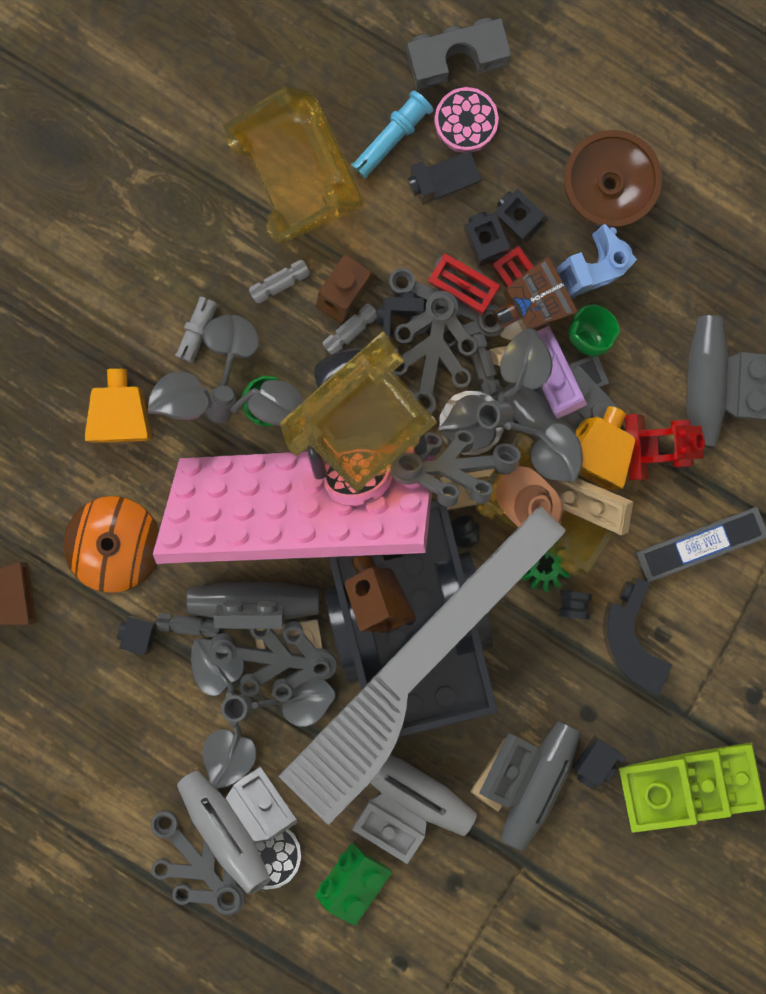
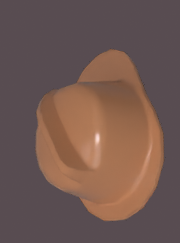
M518 466L512 473L508 475L502 474L496 488L497 502L502 511L518 527L540 506L559 524H562L560 520L563 514L562 499L537 472L529 467Z

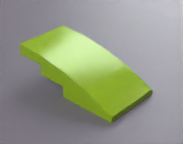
M753 742L669 756L619 768L632 833L696 825L698 821L727 818L735 813L765 810L766 807Z

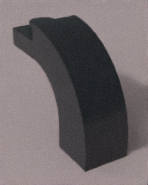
M633 577L631 582L626 581L619 595V599L623 600L621 605L609 601L607 603L603 617L604 642L611 660L623 675L637 685L660 695L672 664L647 653L637 640L635 619L650 583Z

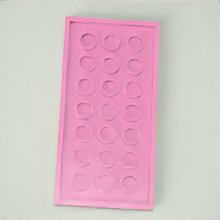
M413 446L382 447L381 449L373 450L381 453L388 460L389 467L399 454L414 452ZM307 452L180 458L153 551V557L156 564L426 553L432 491L417 483L412 485L401 484L392 477L389 488L381 497L375 500L371 497L364 500L365 504L357 506L342 505L329 497L328 492L325 490L323 479L314 478ZM429 455L425 461H436V455Z

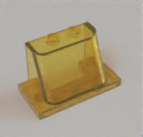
M382 331L280 422L287 448L296 457L310 445L358 492L375 476L386 473L399 455L403 452L411 451L418 444L419 438L437 422L394 372L404 362V359L393 341Z

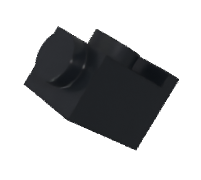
M518 188L513 193L508 191L497 203L499 208L495 213L526 243L548 221V217ZM525 210L526 217L521 221L516 220V212Z
M481 212L468 219L469 223L465 224L464 232L475 255L478 267L508 254L510 246L495 212L489 215L486 212ZM487 234L490 236L491 241L487 244L481 243L479 236Z
M594 735L573 768L580 774L577 780L594 790L596 785L600 787L603 781L607 783L612 778L617 769V766L614 765L617 759L623 763L626 757Z

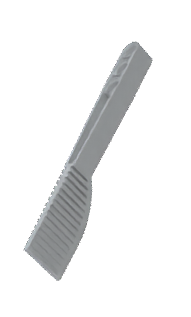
M542 506L538 507L278 776L327 825L371 782L387 761L403 725L408 693L565 533L566 529Z

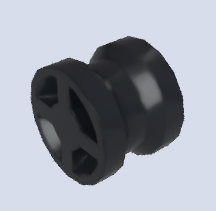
M560 590L562 606L558 609L557 616L590 620L591 613L588 610V603L592 601L593 593Z

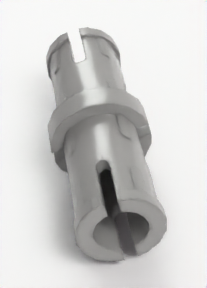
M201 296L198 299L199 301L190 322L185 323L184 329L186 332L177 353H175L176 357L184 361L187 360V362L192 364L195 363V358L204 339L205 327L212 320L216 308L219 306L216 302L212 300L207 301L206 298Z

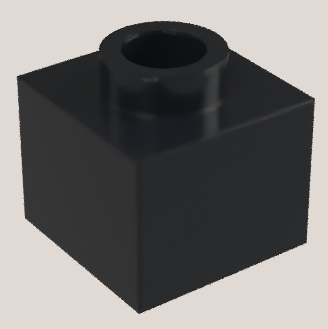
M134 615L128 616L127 621H122L117 634V640H121L119 649L141 655L149 654L156 632V621Z

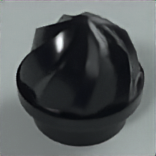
M461 516L451 521L455 542L460 548H471L480 539V525L474 521L473 516Z

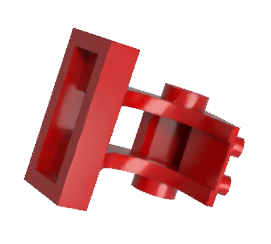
M625 415V432L632 435L635 439L628 468L629 480H649L648 464L673 462L674 467L694 466L693 460L704 459L705 438L702 434V426H691L690 420L670 421L671 428L645 430L644 415ZM674 436V454L660 455L659 437Z

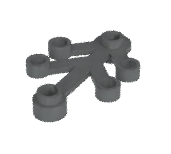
M442 257L436 260L434 268H436ZM450 267L448 272L454 274L453 268ZM398 268L390 275L389 285L392 292L396 295L402 292L416 293L417 297L424 298L427 301L433 293L438 292L415 281L414 274L406 268ZM473 269V270L477 271L478 273L482 274L481 271H479V270H477V269ZM465 276V277H464V281H466L467 283H469V282H468V277ZM442 277L444 283L462 293L459 286ZM399 278H405L408 281V286L401 289L397 287L396 281ZM479 283L472 285L486 293L483 285ZM474 296L477 302L480 304L483 302V300ZM445 301L437 304L442 307V309L437 310L439 313L444 314L448 311V304ZM457 301L459 309L456 317L463 316L472 320L463 325L469 336L480 333L485 337H496L504 331L505 328L502 329L497 320L496 325L493 327H488L484 322L487 316L495 318L493 311L500 307L489 305L483 316ZM419 315L413 316L410 321H412L413 319H415V318L418 317ZM432 323L424 327L423 330L416 332L415 335L425 334L428 328L432 327ZM445 328L444 333H451L449 328ZM454 337V341L452 343H447L449 348H452L456 345L457 339Z
M446 291L433 293L426 302L425 312L408 324H401L395 329L396 340L400 343H409L415 338L416 332L432 323L431 333L428 338L402 356L393 357L389 362V369L394 375H403L409 370L410 365L426 355L420 392L415 393L410 400V403L414 404L418 410L420 417L431 415L437 408V399L433 395L439 358H441L452 374V381L455 386L463 388L472 381L470 370L462 367L443 339L445 326L449 328L459 342L458 349L463 355L469 356L474 354L478 350V341L473 336L468 335L456 317L459 309L457 299ZM441 301H445L448 304V311L444 314L437 311V304ZM404 327L408 328L411 333L407 340H403L399 335L400 330ZM466 339L474 343V348L470 352H466L462 347ZM397 359L402 360L405 364L401 372L394 369V362ZM460 371L465 372L468 376L465 384L459 383L456 379ZM422 397L429 399L430 407L428 409L420 407L419 400Z
M459 430L455 433L453 442L436 461H425L429 455H437L442 445V438L439 435L427 433L425 434L426 453L421 455L414 452L399 454L391 463L390 474L394 480L401 484L412 485L417 483L438 494V502L445 507L455 506L460 494L459 488L454 484H445L431 476L440 474L471 491L470 496L473 501L484 504L491 498L492 485L487 481L478 480L465 472L495 469L499 474L508 475L517 469L521 454L518 448L511 444H500L495 447L493 455L458 458L461 453L471 451L474 443V435L471 432Z
M295 621L289 622L284 626L283 637L287 643L296 644L303 655L292 654L272 629H265L264 631L250 629L251 635L256 639H262L270 650L236 645L235 639L225 633L215 635L210 642V656L218 663H227L232 659L267 664L253 674H246L241 678L240 691L246 696L256 695L261 684L287 668L300 669L287 679L281 678L273 683V697L278 701H286L291 697L293 689L311 678L326 680L335 673L337 667L334 655L326 649H316L303 633L302 625ZM290 630H296L299 632V634L296 636H291L288 634V632ZM225 649L228 653L222 654L217 652V650ZM324 664L326 667L316 668L315 665ZM252 682L255 686L248 688L244 684ZM280 687L288 689L286 692L277 691Z
M171 810L159 811L151 821L152 832L159 838H169L191 865L171 863L167 858H159L152 865V875L159 880L166 879L167 877L204 880L212 889H192L188 883H179L172 893L173 900L179 905H185L188 902L213 904L216 911L223 915H233L240 911L245 901L244 891L226 870L224 871L223 880L214 871L215 856L205 840H203L201 855L178 828L179 820L177 815ZM168 817L172 822L171 827L164 828L160 823L161 818ZM157 864H165L168 869L167 873L160 874L156 869ZM183 888L188 891L189 896L186 899H181L177 895V890ZM230 892L234 895L235 900L231 903L225 902L223 894Z

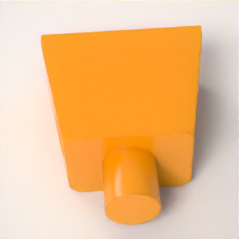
M108 369V388H92L85 441L90 443L152 441V432L143 390L139 387H127V369Z
M612 406L607 407L603 419L599 417L584 419L575 431L581 443L583 453L582 468L579 475L606 490L623 489L635 443L632 435L620 429L626 413Z

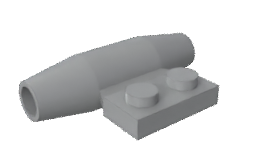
M389 755L378 774L370 782L381 793L369 799L353 824L352 830L408 864L425 838L426 821L465 836L473 826L477 813L443 784L406 761Z
M261 767L233 784L226 799L199 771L186 775L179 781L177 787L193 824L220 865L248 895L261 890L270 882L271 878L255 843L270 842L295 825L297 819Z

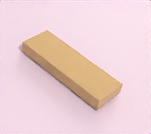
M545 478V481L562 499L564 511L619 535L629 532L633 501L578 478L574 482Z

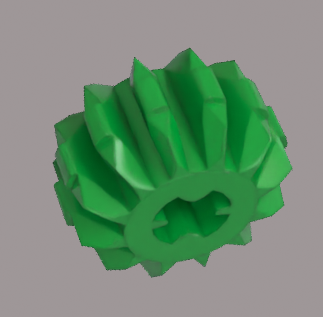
M558 541L542 556L543 559L550 558L551 562L548 564L550 570L546 573L545 570L538 571L536 568L540 564L538 560L520 579L524 582L533 577L530 589L535 590L541 580L543 592H549V580H551L556 588H560L562 584L557 576L569 578L570 573L561 570L562 565H571L572 560H561L560 558L568 551L566 547H562L556 552L554 551Z

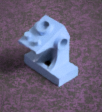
M604 224L592 234L599 253L597 263H586L581 252L568 257L556 268L571 299L585 292L613 283L624 275L637 260L632 254L630 246L625 241L617 238L615 235L617 230L614 227L609 229Z

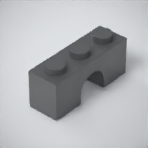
M484 18L476 21L474 26L462 29L460 26H453L444 30L443 34L430 37L429 34H423L413 38L412 42L407 43V57L416 90L446 83L449 73L446 61L454 54L461 53L470 56L476 65L478 74L509 66L511 52L502 19L492 20V18Z

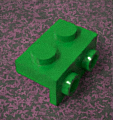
M350 843L346 851L340 855L330 874L320 884L315 896L327 912L356 926L393 872L387 865L365 854L358 845Z

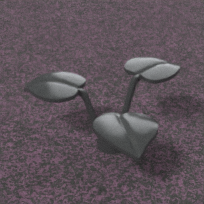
M227 314L211 320L204 330L203 338L207 347L217 354H228L221 386L214 388L209 395L207 388H199V381L194 375L186 372H173L165 375L158 381L152 390L148 403L149 414H162L175 419L192 420L201 417L206 411V415L210 420L216 423H224L231 418L232 412L237 413L238 409L248 401L250 412L266 423L287 428H304L306 425L302 397L294 386L284 381H266L262 384L260 391L258 389H251L235 403L236 396L233 390L227 386L233 357L235 355L240 358H250L258 347V335L255 328L248 320L238 315Z
M528 328L514 337L505 349L501 359L500 369L503 379L507 382L516 383V385L505 394L499 395L496 401H486L478 395L462 397L453 406L448 417L438 430L452 442L457 431L467 430L474 435L472 449H482L489 446L495 440V428L505 427L507 430L513 429L540 438L532 446L531 462L536 471L545 478L574 482L577 480L582 468L583 453L581 443L575 432L566 425L553 424L544 433L541 430L512 422L514 410L507 402L508 399L518 393L522 385L528 389H537L543 386L548 381L553 367L552 357L547 346L536 330Z
M195 639L191 652L194 679L199 688L211 696L220 695L226 687L228 688L226 699L221 705V713L230 722V726L235 731V734L227 729L215 731L209 735L204 743L203 762L209 775L210 783L215 788L226 787L238 782L253 768L257 757L256 745L251 739L240 737L241 729L238 723L247 720L255 708L283 704L282 712L286 720L295 726L303 727L319 721L336 697L335 691L325 680H315L312 678L293 689L291 697L286 701L271 699L252 702L246 695H234V686L231 682L241 678L244 672V660L232 659L227 663H218L211 658L209 653L211 640ZM225 649L217 650V652L222 654L228 653ZM285 687L279 688L280 692H286L288 690Z

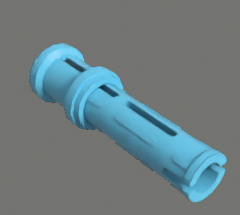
M413 90L409 94L410 99L403 107L391 114V122L359 158L351 164V167L357 173H361L360 176L366 179L404 135L409 136L413 134L415 125L426 113L431 114L433 112V107L418 92Z

